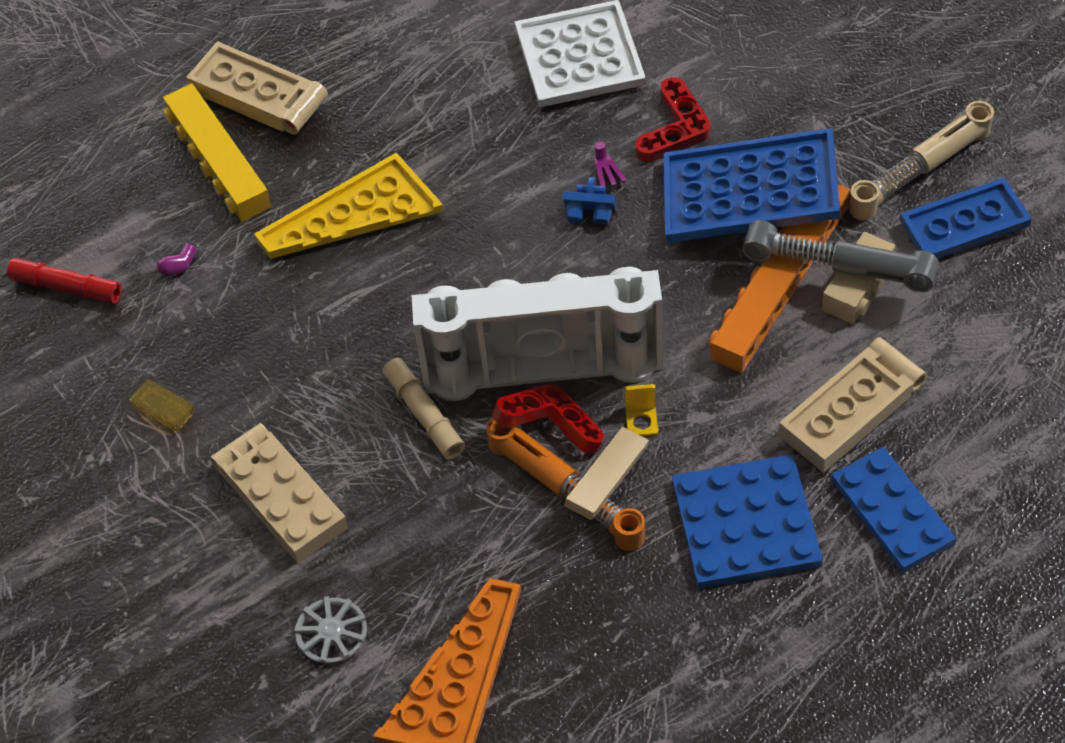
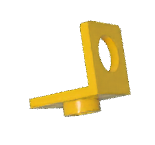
M655 385L626 386L624 389L627 429L642 437L657 436L658 423ZM644 416L651 421V424L646 429H638L633 424L634 420L637 417Z

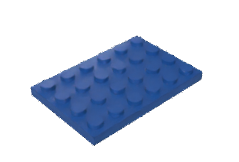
M828 128L664 153L665 236L667 243L748 232L750 224L757 220L770 222L775 227L841 219L833 129Z

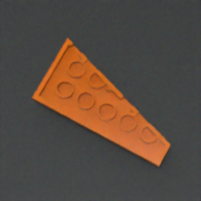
M489 578L469 605L468 612L458 625L455 624L449 632L450 636L443 646L438 647L412 682L406 696L400 704L397 703L392 709L389 719L382 728L379 727L373 735L374 742L476 743L521 593L520 584Z

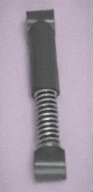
M764 220L753 221L750 224L742 248L743 254L753 261H766L770 256H779L780 254L782 257L786 254L787 258L791 256L792 259L796 257L797 260L802 258L803 261L807 258L808 262L812 259L813 263L816 260L818 264L821 262L823 265L828 263L829 266L832 265V270L904 283L911 291L920 293L928 292L932 289L939 264L937 257L927 251L919 250L906 254L838 241L835 246H832V243L828 246L827 242L824 245L821 244V241H819V244L816 243V239L813 243L811 239L807 242L806 238L802 241L801 237L797 240L795 236L791 239V236L788 235V238H786L785 234H778L773 224Z

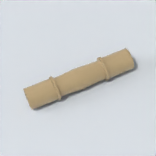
M394 358L386 363L382 370L383 374L396 390L397 396L404 399L413 415L426 429L427 437L434 442L445 459H453L461 454L465 448V443L451 426L450 420L443 417L434 401L421 387V381L414 376L402 358Z

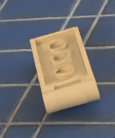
M218 41L186 77L188 85L192 83L202 97L282 132L286 130L290 134H297L328 96L326 88L319 82L310 81Z
M879 337L780 421L778 436L824 473L911 397V392L918 390L925 382L927 373Z
M259 423L210 456V460L218 473L224 477L297 563H300L348 529L345 515L263 424Z

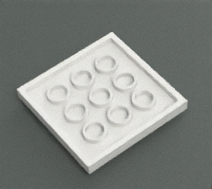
M619 0L515 21V30L539 107L646 85V77Z

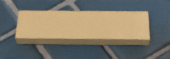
M622 427L567 496L564 506L592 520L646 450L649 440Z

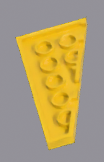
M395 153L256 232L254 237L263 251L272 259L444 212V208L439 199L404 160Z

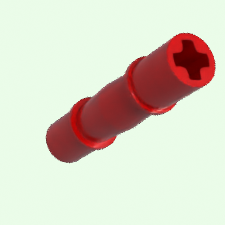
M12 258L7 267V277L9 280L30 284L36 288L43 286L60 292L82 295L84 299H94L116 304L122 292V285L118 281L97 277L94 274L83 275L66 269L48 267L42 262L36 263Z

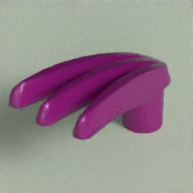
M595 143L594 159L600 185L606 186L602 169H604L612 186H616V181L610 168L618 179L625 183L626 178L606 152L605 143Z

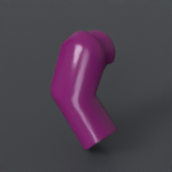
M184 244L179 255L166 256L158 261V271L161 274L167 275L185 272L193 260L197 249L191 244Z

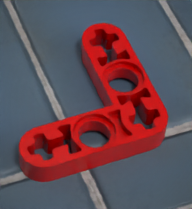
M677 77L667 78L661 83V99L676 122L637 138L635 154L643 162L656 161L663 158L666 152L686 149L704 142L710 136V121L686 84ZM678 91V98L676 99L674 92ZM682 106H688L693 110L689 113H682L678 109ZM694 120H695V125L697 126V128H693V121H694ZM669 135L680 137L676 142L667 141L665 138Z
M556 385L539 386L501 397L497 400L492 417L494 421L502 426L514 427L548 416L579 450L585 453L592 454L598 452L604 440L602 430L563 389ZM524 403H528L534 406L535 408L529 407ZM565 416L570 417L575 421L569 420Z

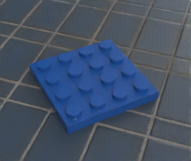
M793 454L672 475V485L698 589L822 567V555Z

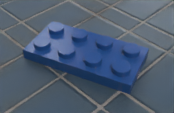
M1005 177L900 214V222L917 250L930 252L937 259L1031 226L1032 218Z
M885 447L832 474L831 481L902 573L911 570L956 544L957 538Z

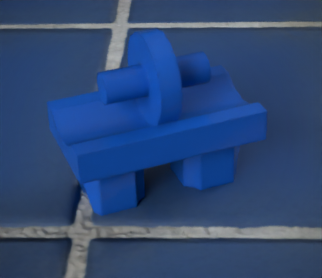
M589 177L588 185L577 184V192H563L567 220L569 222H582L584 210H593V222L608 225L612 212H616L617 203L615 202V195L605 194L606 186H596V178Z

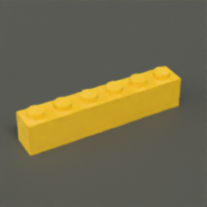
M191 83L164 96L166 108L163 109L166 120L169 124H175V131L181 142L186 140L190 155L194 160L199 159V165L205 177L210 176L213 179L211 182L216 193L219 196L224 195V202L231 214L236 213L241 222L271 208L266 187L195 86Z

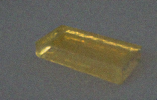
M147 379L129 399L133 407L176 432L196 411L193 404L150 379Z

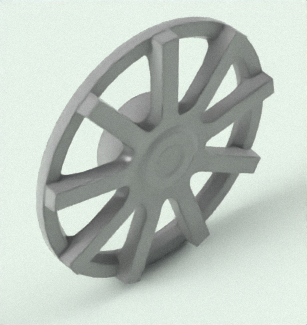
M329 596L311 604L309 607H305L295 626V637L300 650L310 659L321 663H336L351 657L363 645L367 634L366 619L360 608L349 599L329 598ZM330 605H342L337 615L332 617ZM325 606L326 618H321L313 611ZM348 609H351L357 615L351 619L341 621ZM309 616L318 623V626H303V623ZM361 623V635L345 630L348 626ZM302 633L318 634L306 644H303ZM344 637L358 641L349 652H347L342 643ZM319 641L324 643L321 657L309 651ZM336 644L342 656L327 658L330 645Z

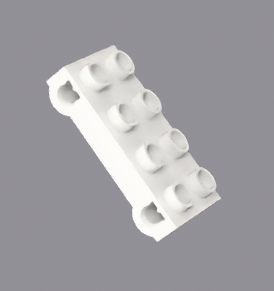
M622 267L605 276L581 278L576 274L563 273L552 277L546 282L520 284L514 280L504 279L493 282L488 288L459 290L452 286H438L431 289L427 294L412 295L413 324L425 392L427 394L434 393L437 397L446 401L466 399L476 389L608 375H612L623 382L636 383L647 379L654 371L663 370L662 295L658 270L642 272L638 268Z

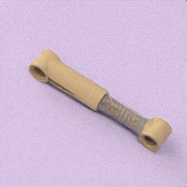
M984 101L970 103L963 115L909 152L908 157L885 171L874 181L860 180L854 183L850 191V214L859 220L873 218L877 214L878 206L883 203L887 196L889 197L891 194H894L895 191H898V189L920 174L929 173L974 140L987 138L992 127L993 107Z

